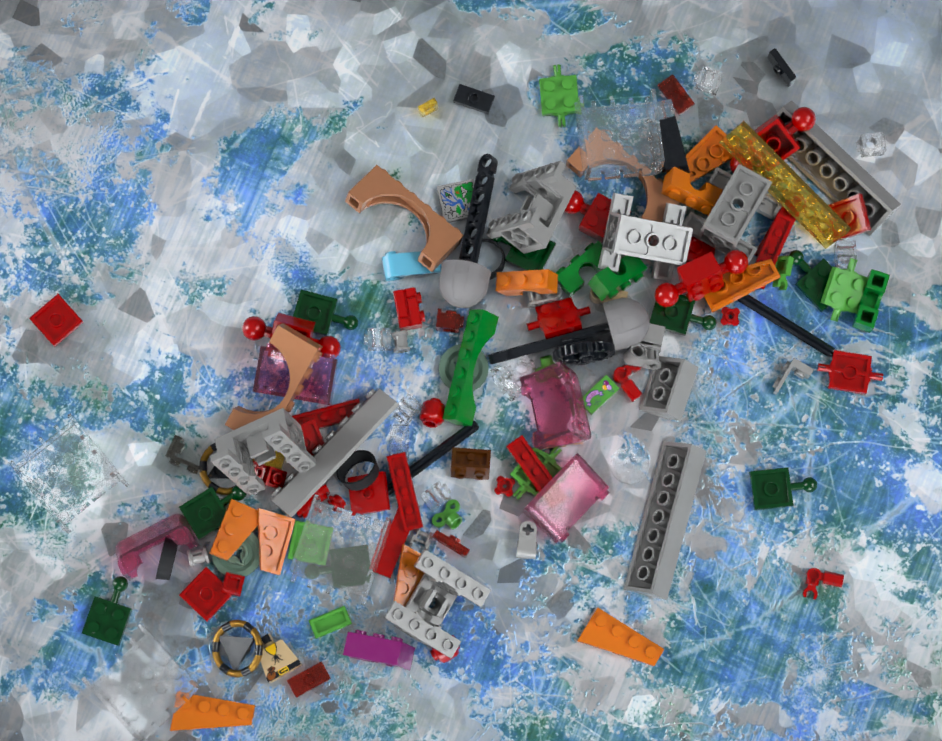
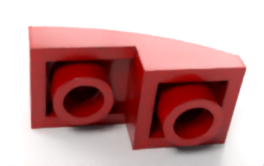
M253 461L255 474L265 482V486L274 489L278 486L283 487L287 476L286 471L264 464L259 466L257 462Z
M326 484L320 487L296 512L299 518L303 517L305 519L314 514L313 511L316 510L313 502L317 501L320 503L328 498L327 495L330 494V491Z

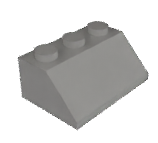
M659 356L661 367L651 371L639 410L665 419L681 421L699 367L685 359Z

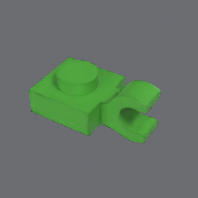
M778 257L775 267L780 274V278L773 281L772 287H779V290L787 289L788 282L786 276L791 275L793 257Z

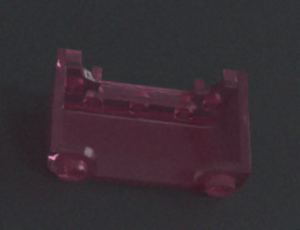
M266 343V347L261 346L253 392L285 397L290 383L287 362L282 353L273 344ZM323 353V357L317 363L314 362L311 367L313 369L311 376L308 380H304L302 384L304 389L299 396L296 395L295 399L332 406L338 359H334L335 355Z
M559 361L520 378V391L523 396L531 400L537 431L533 432V437H531L535 448L543 450L591 439V431L580 383L572 369Z
M577 453L531 500L522 512L555 543L559 540L563 542L570 535L568 533L569 529L598 499L602 501L610 493L608 491L609 486L584 458Z
M173 514L117 543L115 552L122 575L129 581L138 577L137 569L139 565L143 564L139 554L163 543L165 537L172 539L177 545H187L191 550L199 546L186 518L182 514Z

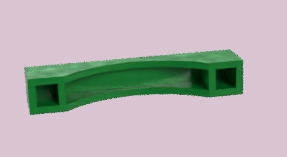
M470 309L444 409L443 419L458 426H472L476 411L473 396L474 367L483 346L494 336L499 318L486 310Z

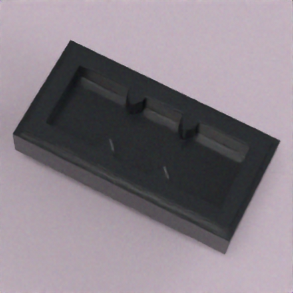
M774 48L769 52L767 58L773 65L776 75L781 76L787 86L790 87L795 83L796 75L777 49Z
M459 84L453 102L489 114L495 96Z

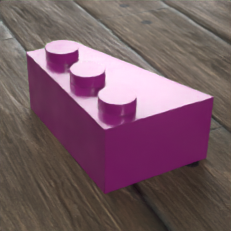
M355 630V633L348 632L343 655L363 661L386 664V666L401 667L410 671L415 647L403 643L402 638L391 636V640L384 639L385 635L373 633V636H368L365 631Z

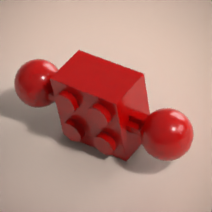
M807 107L798 108L792 114V121L786 126L777 114L746 136V141L753 150L748 154L740 152L732 157L730 161L732 172L734 173L738 164L753 171L754 162L758 159H761L770 171L800 149L799 143L792 134L798 130L808 131L812 129L816 123L815 113Z
M575 190L565 212L569 214L580 212L585 215L579 225V231L603 243L611 199L598 193L590 206L584 202L582 194Z
M740 250L728 252L724 262L720 264L716 261L712 251L677 267L680 283L675 285L671 283L660 284L655 290V300L663 307H671L676 304L679 295L685 293L689 302L693 300L698 301L706 294L717 292L724 286L723 274L727 272L732 274L743 273L748 267V257Z
M278 313L273 327L266 326L264 320L257 316L247 318L242 325L244 336L249 340L257 341L263 337L271 339L277 326L284 323L323 346L320 352H322L321 358L324 360L335 359L341 351L340 342L333 336H324L320 340L312 338L315 322ZM269 342L267 356L285 360L282 353Z

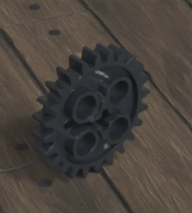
M582 341L577 344L565 345L552 351L555 364H570V366L574 364L576 366L587 365L590 362L595 363V361H602L615 355L614 344L604 341Z

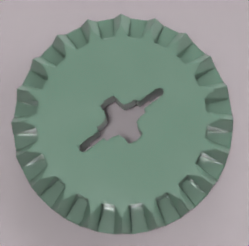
M461 344L449 348L440 359V378L449 389ZM482 351L479 353L474 367L473 392L482 386L488 376V361Z
M252 532L238 548V550L242 549L243 551L240 553L242 563L236 556H231L226 561L212 555L216 568L224 575L226 572L248 576L254 572L260 564L259 539Z

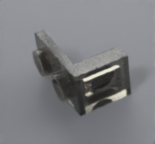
M175 435L165 455L169 459V463L177 467L180 464L186 466L187 471L196 475L198 472L202 473V467L177 457L178 454H182L185 444H183L184 440L182 437Z

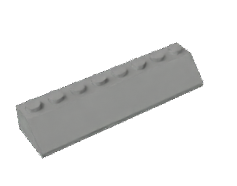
M793 101L784 105L777 113L785 126L792 121V114L799 108ZM816 123L808 131L798 130L792 134L799 143L800 149L787 158L832 201L837 202L859 193L863 194L871 230L866 232L869 236L901 205Z
M380 388L376 390L371 389L365 396L367 399L362 404L359 402L352 409L353 414L349 418L347 416L344 417L338 424L340 427L335 432L332 430L325 437L327 441L322 446L319 444L313 449L312 456L315 458L317 466L301 473L297 471L294 474L292 472L285 479L287 483L282 488L278 486L271 495L273 497L270 500L283 513L292 518L399 406L394 399Z
M663 441L624 590L667 600L706 450L693 444Z

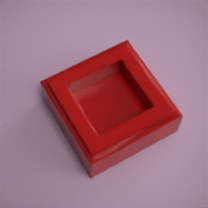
M226 572L221 592L240 597L245 576Z

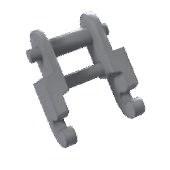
M419 528L415 530L417 534L412 536L408 547L411 548L413 542L417 541L425 544V550L428 551L431 544L429 539L433 538L431 536L432 532L427 534ZM418 535L426 537V542L418 539Z

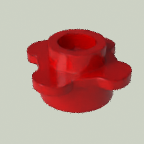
M723 307L721 310L723 314L720 320L721 324L737 326L739 324L738 315L740 310L738 308L729 309L728 307Z
M498 476L496 479L497 487L494 489L497 495L506 494L507 497L512 496L515 480Z
M337 494L329 496L328 506L334 512L342 513L346 506L344 499Z

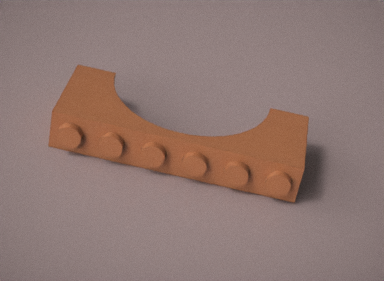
M596 128L567 159L566 166L579 177L590 169L601 165H617L630 170L639 178L646 192L647 204L641 218L662 222L666 203L681 205V203L661 194L663 180L660 178L656 179L648 167H642L635 156L632 154L628 155L623 151L624 148L618 142L614 143L609 139L610 136L604 130L600 131Z
M378 165L348 192L345 200L358 213H361L370 206L384 203L399 205L411 211L420 220L426 233V246L421 251L418 261L431 272L460 245L464 236L458 228L453 227L443 216L438 215L428 204L422 202L415 193L406 189L400 181L395 180L385 169L380 168Z
M284 323L278 325L269 342L282 353L289 368L290 383L286 396L279 405L267 411H252L237 406L233 408L225 425L236 430L281 408L290 413L295 405L293 401L296 395L299 396L304 389L302 385L304 380H308L313 372L311 367L322 356L320 351L323 346Z

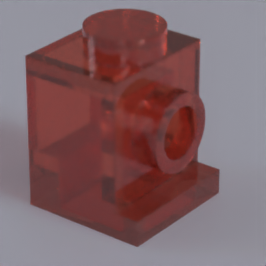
M438 308L436 331L459 333V328H463L464 317L452 310L442 313V309Z

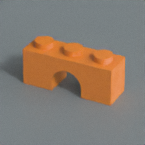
M673 167L664 176L661 194L709 216L723 189L706 182L699 190H696L690 184V174Z
M549 269L497 272L496 291L505 296L523 295V291H532L538 294L557 293L558 274Z

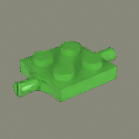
M557 64V67L553 65L554 76L539 79L542 116L558 117V127L562 128V124L563 127H566L565 116L580 113L577 76L561 75V65Z
M850 258L847 269L832 266L820 302L833 308L830 318L832 321L838 322L841 311L857 313L868 277L859 275L854 271L858 261L856 259Z
M535 445L532 448L556 482L565 471L555 461V458L562 450L555 446L548 454ZM518 464L510 473V476L520 486L513 496L519 500L525 492H528L540 500L542 498Z

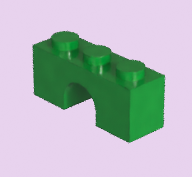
M600 241L595 244L593 242L584 249L586 252L581 256L579 254L571 259L569 266L566 268L563 266L556 272L558 274V284L568 297L574 295L584 286L585 281L579 275L580 269L591 267L597 273L603 270L598 268L602 250Z
M625 255L620 260L618 275L613 273L609 267H606L595 274L588 282V285L601 301L608 297L612 299L619 293V290L625 291L632 285L631 282H639L644 277L643 273L646 271L647 266L640 258Z
M871 269L867 276L868 280L852 325L853 328L868 333L874 329L879 313L878 308L890 277L889 274Z

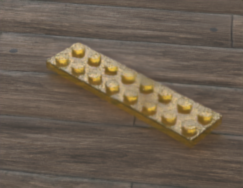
M742 121L721 139L719 143L742 166L772 181L768 192L825 249L850 231L851 228L745 121Z

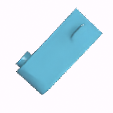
M395 251L385 253V256L382 257L386 281H396L410 275L441 273L442 266L440 264L433 272L428 270L418 261L421 251L398 254Z

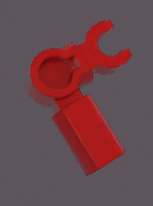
M624 364L615 369L612 378L616 383H621V388L630 400L634 402L643 394L633 380L628 377L632 375V372H639L642 367Z
M817 568L809 569L806 572L805 584H807V587L803 590V597H806L808 591H812L813 599H816L818 596L816 586H819V581H822V584L842 587L844 574L829 571L821 573Z

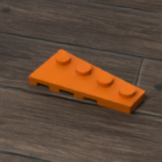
M717 125L686 155L690 171V184L716 169V167L731 160L735 154L743 152V149Z
M771 259L750 264L743 273L732 274L727 272L723 274L724 286L717 292L706 294L704 298L713 313L780 278V274Z
M600 608L596 609L577 640L578 642L651 666H655L664 651L662 647Z
M178 692L170 731L250 726L253 722L256 706Z

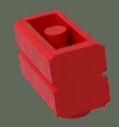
M416 287L393 291L400 331L422 328V322H425L424 310L420 311L419 304L422 303L420 292L416 293Z

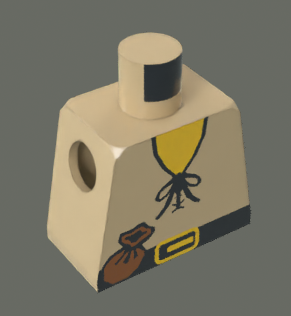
M270 633L261 637L265 648L263 649L261 664L268 683L271 684L302 666V663L282 639L274 642Z

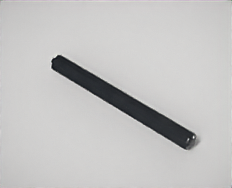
M749 294L737 300L827 357L832 356L835 350L834 347Z
M473 420L472 426H464L411 465L409 468L412 478L479 429L478 424ZM391 480L387 483L388 495L395 492Z

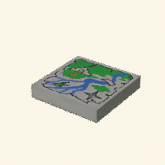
M474 179L437 186L442 215L448 223L467 219L474 188Z

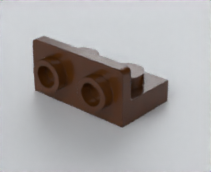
M453 447L451 477L489 480L491 450Z

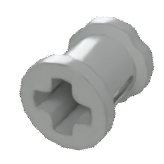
M407 331L391 333L395 344L394 353L410 351L407 342Z
M206 546L195 551L187 550L190 567L203 562L210 563Z

